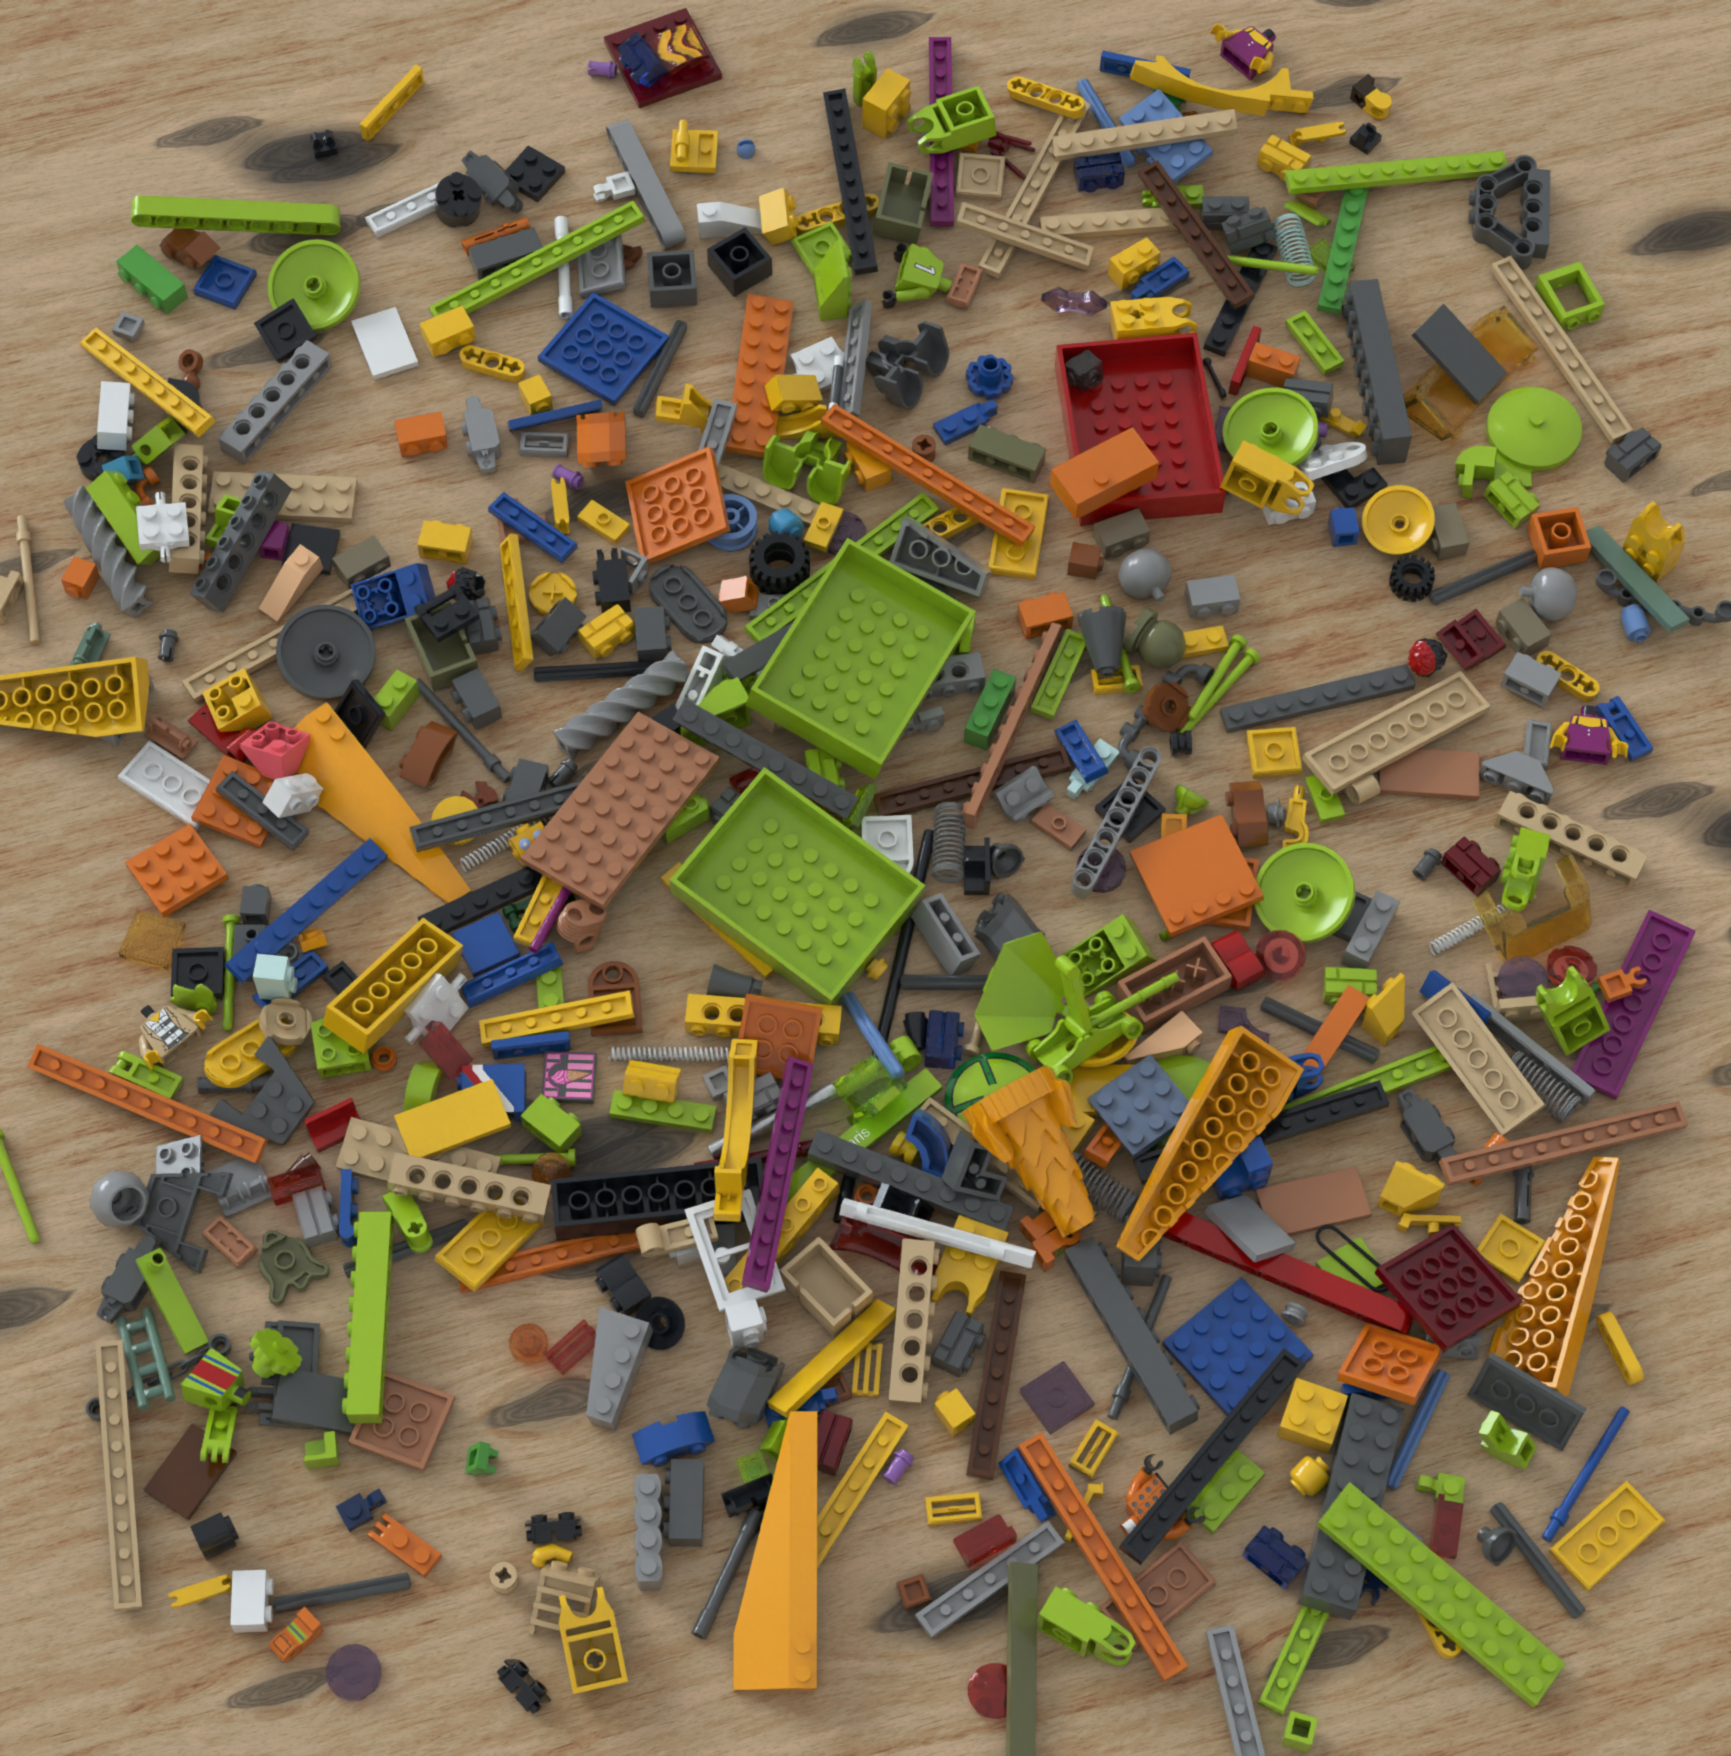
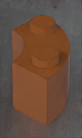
M173 229L159 245L162 253L167 258H174L190 269L200 268L220 249L204 231L198 232L193 229Z
M433 721L429 722L425 727L421 726L417 731L416 740L408 755L405 754L400 761L399 767L402 769L400 778L424 788L434 784L443 764L453 752L458 731Z
M1260 782L1229 783L1230 792L1225 793L1226 806H1231L1233 824H1230V831L1234 839H1236L1238 847L1268 845V821L1264 807L1263 788Z

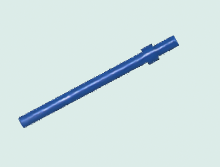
M1622 1406L1619 1408L1559 1508L1554 1509L1550 1516L1551 1521L1541 1536L1543 1540L1551 1542L1560 1526L1564 1527L1569 1519L1568 1513L1630 1413L1627 1408Z

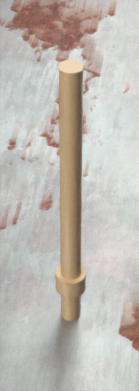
M19 515L17 516L18 532L16 533L17 544L20 545L30 644L38 645L40 643L30 554L31 533L28 531L26 516Z

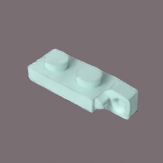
M1101 739L1094 745V748L1109 770L1120 756L1119 751ZM1075 768L1069 778V781L1072 783L1067 788L1068 792L1066 795L1075 800L1083 790L1085 792L1092 791L1103 776L1086 784L1077 768Z

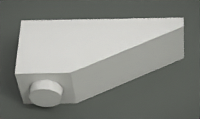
M724 202L697 204L700 239L729 237L745 227L751 234H762L760 210Z
M703 645L675 707L679 709L684 699L698 706L715 686L726 679L727 673L721 666L730 657Z

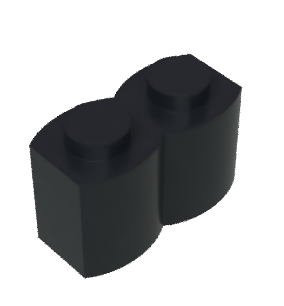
M623 1254L618 1255L595 1270L597 1277L594 1280L601 1293L607 1292L612 1298L609 1300V1303L615 1312H621L629 1316L636 1312L644 1301L652 1298L650 1291Z
M220 1512L190 1526L206 1561L237 1546L235 1540L239 1539V1536L229 1515L223 1517Z

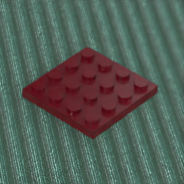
M687 8L604 36V43L639 108L722 79V73ZM686 25V33L682 37V44L696 49L689 45L686 39L688 28H692L703 50H698L702 56L692 58L673 51L671 42L673 39L672 35L676 32L674 31L676 30L675 27ZM669 29L671 31V38L667 44V50L672 54L681 55L687 60L679 65L659 59V54L656 53L660 34Z
M1454 1224L1449 1225L1382 1264L1375 1271V1275L1443 1352H1446L1517 1309L1523 1302Z

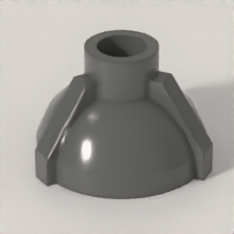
M995 843L990 847V868L992 874L997 878L1012 875L1025 860L1021 849L1014 844Z
M1486 1526L1481 1528L1477 1534V1540L1482 1543V1551L1485 1558L1496 1566L1500 1565L1511 1554L1516 1543L1517 1532L1505 1527H1497L1492 1530Z

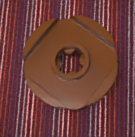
M1174 682L1156 684L1146 695L1145 705L1142 708L1143 716L1148 719L1155 729L1162 732H1170L1184 727L1189 720L1188 713L1191 710V706H1188L1187 698L1189 696L1186 690ZM1168 701H1169V703H1170V704H1169V708L1171 709L1170 712H1169V711L1166 712V711H1165V708H1164V704L1167 703Z

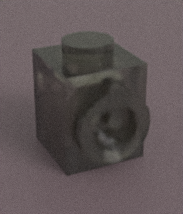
M1088 349L1076 357H1072L1066 362L1067 382L1071 386H1075L1080 392L1087 388L1093 389L1097 387L1103 379V362Z

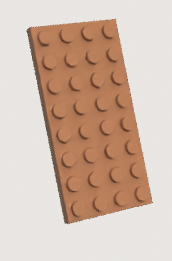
M637 712L520 857L521 862L604 910L719 765L720 757L642 713Z

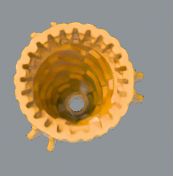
M1047 1065L1040 1067L962 1111L974 1138L982 1147L1002 1162L1007 1163L1010 1170L1015 1168L1026 1190L1031 1189L1040 1206L1050 1214L1062 1238L1073 1234L1096 1220L1094 1209L1088 1198L1089 1194L1082 1181V1171L1070 1151V1148L1073 1146L1062 1128V1125L1071 1128L1077 1124L1070 1085L1066 1080L1056 1078L1051 1067Z

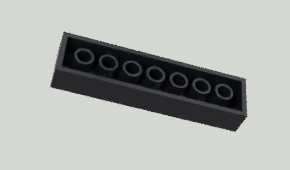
M761 1158L748 1159L746 1187H744V1190H751L756 1207L763 1179ZM719 1162L551 1179L556 1240L636 1233V1229L644 1224L657 1223L661 1226L687 1219L685 1209L715 1200L714 1171L715 1166H718ZM741 1212L740 1222L746 1221L743 1212ZM714 1221L715 1224H724V1223H734V1222H736V1221Z

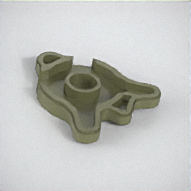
M269 1230L263 1235L262 1253L258 1262L264 1279L270 1284L269 1299L271 1304L275 1306L281 1305L285 1300L288 1288L295 1287L298 1292H304L312 1279H324L329 1275V1266L326 1263L317 1261L311 1255L308 1246L300 1238L287 1237L275 1230Z

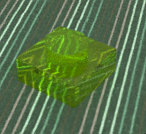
M762 1451L736 1458V1464L743 1484L769 1474Z

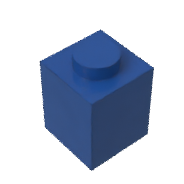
M1339 507L1331 510L1328 526L1333 547L1357 545L1360 531L1355 508Z

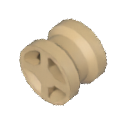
M500 1562L492 1567L490 1581L497 1593L507 1595L517 1588L519 1579L516 1569L512 1564Z

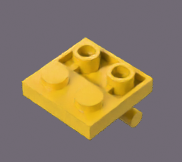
M680 120L679 129L672 130L670 172L716 173L718 131L688 130V121Z

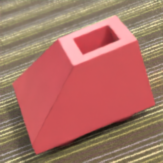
M269 721L240 744V748L262 776L275 780L292 776L298 771L311 737L309 733L302 732L296 728H289L277 722Z

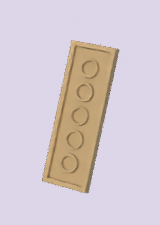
M213 471L208 506L209 517H215V508L225 494L242 499L257 473ZM276 474L292 490L275 520L353 523L358 484L357 477Z
M1453 982L1411 1012L1503 1137L1546 1107Z
M351 1117L336 1168L340 1170L352 1169V1172L355 1174L388 1182L395 1152L405 1155L409 1154L398 1129ZM462 1146L427 1158L498 1174L502 1158ZM418 1174L410 1178V1181L415 1184L421 1183L424 1180ZM440 1180L436 1183V1186L440 1189H446L450 1186V1183L446 1180ZM467 1185L462 1188V1191L470 1195L476 1189L471 1185ZM492 1191L488 1193L489 1198H491Z

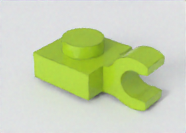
M1438 1473L1436 1480L1425 1475H1420L1419 1479H1417L1416 1491L1433 1493L1434 1502L1455 1506L1463 1504L1465 1477Z

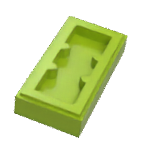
M1316 775L1306 777L1305 783L1320 824L1344 818L1345 812L1338 793L1331 795Z

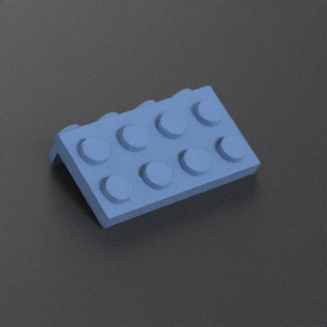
M1158 89L1122 115L1119 121L1121 126L1183 116L1163 92ZM1203 139L1135 149L1139 155L1144 154L1146 156L1148 165L1158 160L1175 185H1178L1177 181L1214 155L1213 150Z

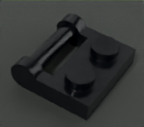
M457 583L449 586V590L422 605L420 603L414 607L416 614L438 643L480 619L479 613ZM453 598L457 600V602L431 617L428 615L430 611Z

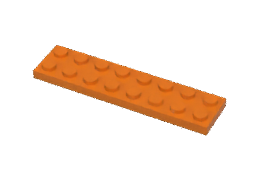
M749 293L747 295L732 403H736L738 409L726 445V452L764 458L767 443L773 435H776L779 411H771L765 385L775 375H784L794 301Z

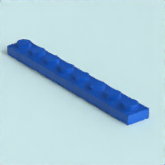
M369 838L228 960L225 967L241 984L245 983L253 976L257 954L277 955L386 860V853Z

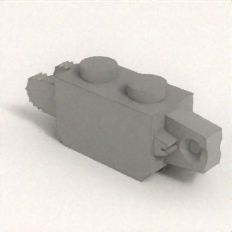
M471 395L466 400L468 411L463 412L465 422H461L463 436H468L469 441L465 442L468 456L473 455L474 464H478L482 474L496 472V460L502 455L493 411L489 408H482L479 398Z

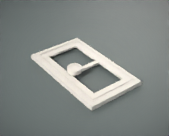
M747 1189L744 1190L742 1212L751 1235L757 1207L751 1190ZM715 1200L685 1209V1214L719 1312L724 1311V1307L753 1299L758 1300L786 1290L775 1261L771 1286L767 1293L749 1287L729 1293L719 1264H726L730 1260L731 1254L749 1249L750 1242L731 1249L720 1247L714 1252L704 1220L713 1217Z

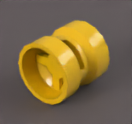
M901 1131L894 1139L889 1149V1154L894 1157H904V1162L913 1166L920 1157V1152L913 1143L905 1139L906 1133Z

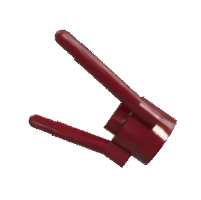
M996 131V136L988 140V147L992 149L991 155L1003 156L1001 153H1006L1011 145L1035 152V148L1030 147L1031 141L1005 135L999 131ZM1005 158V165L1025 180L1026 176Z

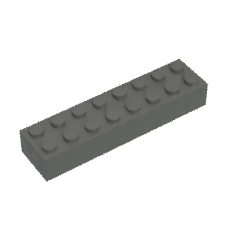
M1378 279L1350 281L1349 289L1345 291V305H1342V317L1347 319L1348 323L1346 324V336L1351 338L1352 342L1350 344V355L1352 358L1355 357L1356 361L1354 363V374L1360 380L1358 392L1359 396L1364 399L1362 403L1363 415L1368 418L1366 424L1367 435L1372 437L1371 454L1376 456L1377 465L1405 463L1412 434Z
M1351 1394L1346 1403L1329 1472L1330 1478L1325 1488L1317 1523L1349 1482L1381 1508L1404 1408L1358 1394ZM1317 1526L1297 1604L1351 1620L1357 1611L1367 1568Z

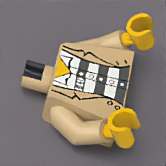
M147 1005L139 1013V1016L145 1021L139 1028L142 1034L138 1039L140 1056L146 1062L149 1070L153 1069L152 1065L156 1062H159L165 1069L202 1039L197 1026L204 1030L206 1028L204 1023L208 1020L212 1021L213 1018L205 1009L195 1012L182 1008L173 1009L167 1005L157 1012L151 1005Z

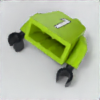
M912 243L906 249L904 244L897 245V252L893 253L895 261L901 262L894 288L897 292L896 294L891 290L883 292V298L888 299L882 301L885 308L894 307L896 301L900 303L930 299L937 289L945 293L949 291L952 280L941 276L944 263L928 247H918Z

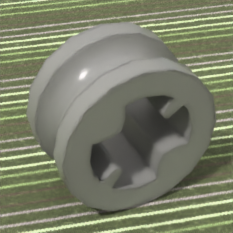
M1288 1302L1285 1306L1287 1311H1283L1282 1318L1293 1325L1303 1326L1305 1322L1303 1317H1307L1308 1310L1297 1303Z

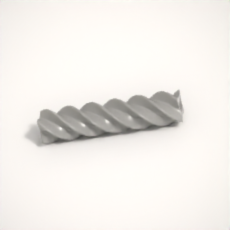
M80 486L74 495L64 500L65 507L73 517L76 528L83 536L86 547L92 553L94 563L102 572L104 582L112 591V596L117 606L121 609L122 613L137 618L144 609L154 604L153 601L144 598L147 585L135 580L137 566L125 561L127 548L115 543L116 532L112 527L106 525V517L99 507L96 506L95 501L89 492L86 491L85 487Z
M671 651L662 661H657L650 665L643 674L636 675L628 680L624 687L613 690L603 701L592 704L584 714L570 719L564 728L554 730L553 734L557 739L559 749L564 751L573 761L578 750L593 748L598 736L612 735L618 723L630 722L638 709L652 708L658 696H669L675 691L677 682L685 683L689 677L687 664Z

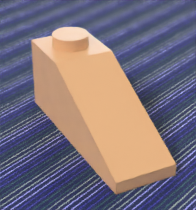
M300 544L284 563L262 601L259 610L279 623L324 569L320 558Z
M1181 1011L1125 1055L1123 1064L1136 1065L1150 1054L1156 1061L1174 1055H1186L1188 1052L1192 1054L1201 1046L1200 1042L1203 1032Z

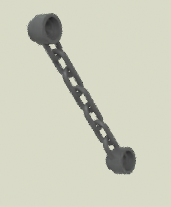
M216 1334L209 1340V1345L197 1351L195 1356L186 1361L180 1360L168 1366V1371L178 1365L183 1369L174 1375L169 1371L171 1380L185 1374L189 1367L199 1363L204 1357V1354L201 1353L210 1348L216 1350L224 1357L227 1356L232 1348L229 1338L224 1334ZM224 1344L225 1348L223 1350H216L218 1345ZM158 1375L153 1378L147 1377L143 1379V1383L147 1382L148 1386L154 1387L160 1383ZM133 1385L127 1391V1400L135 1396ZM99 1397L87 1403L86 1412L91 1420L99 1422L101 1421L100 1414H94L95 1410L100 1408Z

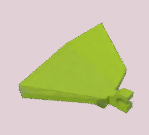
M1041 931L1004 943L997 961L989 973L983 988L984 992L974 1016L991 1051L1052 1033L1056 1014L1059 1013L1066 1017L1069 1015L1068 1006L1061 1003L1065 992L1060 971L1055 967L1057 958Z

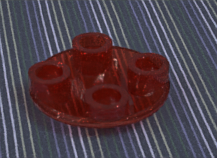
M1001 1663L986 1664L978 1668L971 1676L968 1684V1697L970 1703L980 1716L995 1719L1006 1717L1007 1665Z

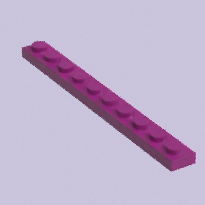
M929 37V105L936 103V99L952 94L951 37ZM953 150L945 153L930 154V172L933 173L930 186L931 227H954Z
M789 1056L785 1065L741 1284L742 1286L765 1293L768 1292L771 1286L814 1066L812 1063Z

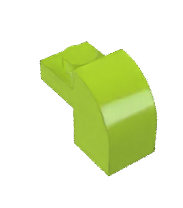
M1473 446L1467 448L1458 456L1455 477H1459L1458 488H1462V498H1472L1474 478L1494 480L1497 447Z
M225 494L215 508V524L205 537L206 546L216 547L218 540L229 524V520L240 504V498Z
M421 1061L420 1064H414L406 1087L403 1111L436 1100L437 1088L445 1076L446 1066L438 1065L433 1061Z
M1490 1411L1478 1432L1482 1437L1479 1445L1488 1454L1508 1465L1524 1470L1537 1449L1536 1444L1527 1432L1510 1428L1501 1414L1495 1411Z

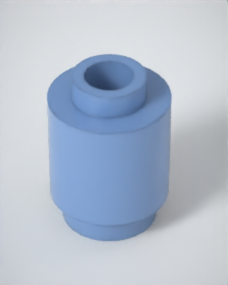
M1637 604L1629 605L1621 610L1620 619L1628 640L1634 642L1646 640L1651 633V628L1644 610Z

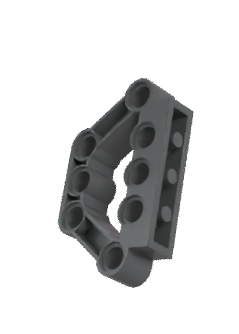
M1521 155L1513 163L1492 174L1481 175L1477 179L1474 192L1470 191L1469 205L1473 206V210L1469 211L1468 224H1472V237L1476 242L1487 245L1504 258L1512 256L1520 269L1523 270L1530 266L1532 258L1545 259L1549 247L1550 170L1537 169L1534 158L1528 155ZM1522 186L1523 191L1520 198V203L1523 206L1520 215L1522 228L1520 235H1518L1498 221L1494 215L1498 204L1497 199Z

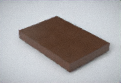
M193 1423L144 1488L146 1494L187 1520L191 1519L237 1455L236 1450L231 1448L228 1463H222V1455H218L217 1463L211 1462L212 1454H207L206 1462L200 1461L205 1431Z

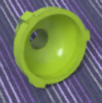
M1177 784L1175 788L1177 806L1174 809L1176 812L1187 814L1188 817L1189 813L1192 815L1207 808L1210 803L1208 800Z

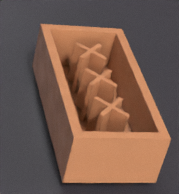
M1205 936L1117 982L1115 995L1121 1002L1135 994L1136 991H1141L1173 972H1176L1179 977V981L1169 986L1168 989H1164L1147 998L1145 1002H1140L1126 1010L1129 1015L1136 1017L1143 1024L1142 1035L1168 1022L1179 1012L1183 1011L1185 1013L1229 989L1232 975Z

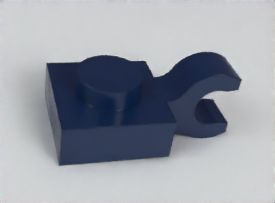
M379 1488L371 1492L365 1499L358 1493L337 1505L336 1508L347 1529L351 1532L374 1519L370 1511L384 1505L387 1501Z

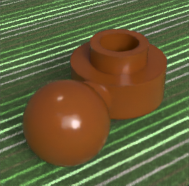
M187 349L181 353L178 360L179 368L186 372L182 380L191 383L198 390L200 388V380L196 373L203 366V357L199 352Z

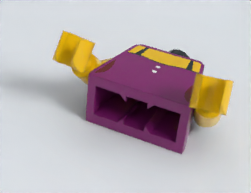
M1219 23L1213 26L1210 34L1216 36L1215 40L1217 42L1222 41L1220 56L1251 81L1257 74L1271 70L1274 60V45L1272 42L1276 39L1275 33L1271 29H1266L1260 33L1253 26L1232 31L1226 30Z
M1586 705L1581 707L1580 715H1572L1570 722H1563L1556 730L1549 748L1559 747L1561 749V760L1607 765L1611 751L1613 758H1616L1618 754L1627 758L1628 744L1618 739L1613 729L1608 727L1606 718L1595 717V707Z

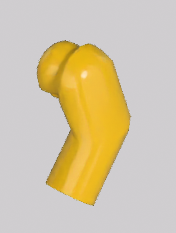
M548 1544L534 1550L531 1562L539 1568L544 1567L546 1561L551 1559L565 1562L569 1565L574 1552L556 1544Z

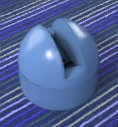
M745 138L738 142L737 154L740 158L750 159L755 155V145L752 140Z

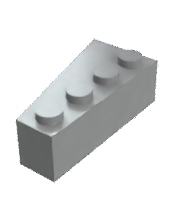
M912 517L903 518L889 562L905 571L979 597L985 594L992 570Z
M599 1307L586 1415L591 1423L616 1431L653 1330L649 1322Z

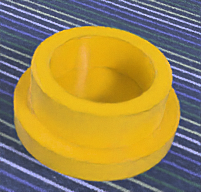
M883 957L880 960L875 958L866 968L869 972L866 977L877 981L889 966L884 962L886 959Z

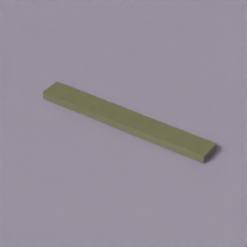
M1011 1562L1008 1566L1006 1756H1036L1038 1564Z

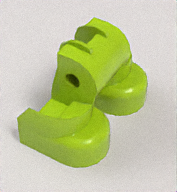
M807 430L801 441L795 447L780 443L779 435H773L767 443L764 452L762 474L765 481L783 490H790L799 479L802 465L805 464L814 467L807 478L806 485L810 498L818 504L821 502L830 505L838 503L844 493L846 481L851 474L852 462L848 460L845 465L838 463L842 442L834 440L833 437H830L826 444L818 442V432Z

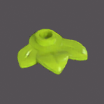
M176 984L173 987V997L170 998V1001L175 1006L186 1010H196V1012L205 1009L209 1014L216 1012L218 1007L217 999L214 993L205 985L199 984L194 990Z

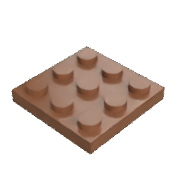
M385 1371L382 1423H356L348 1444L424 1472L456 1398L449 1393Z

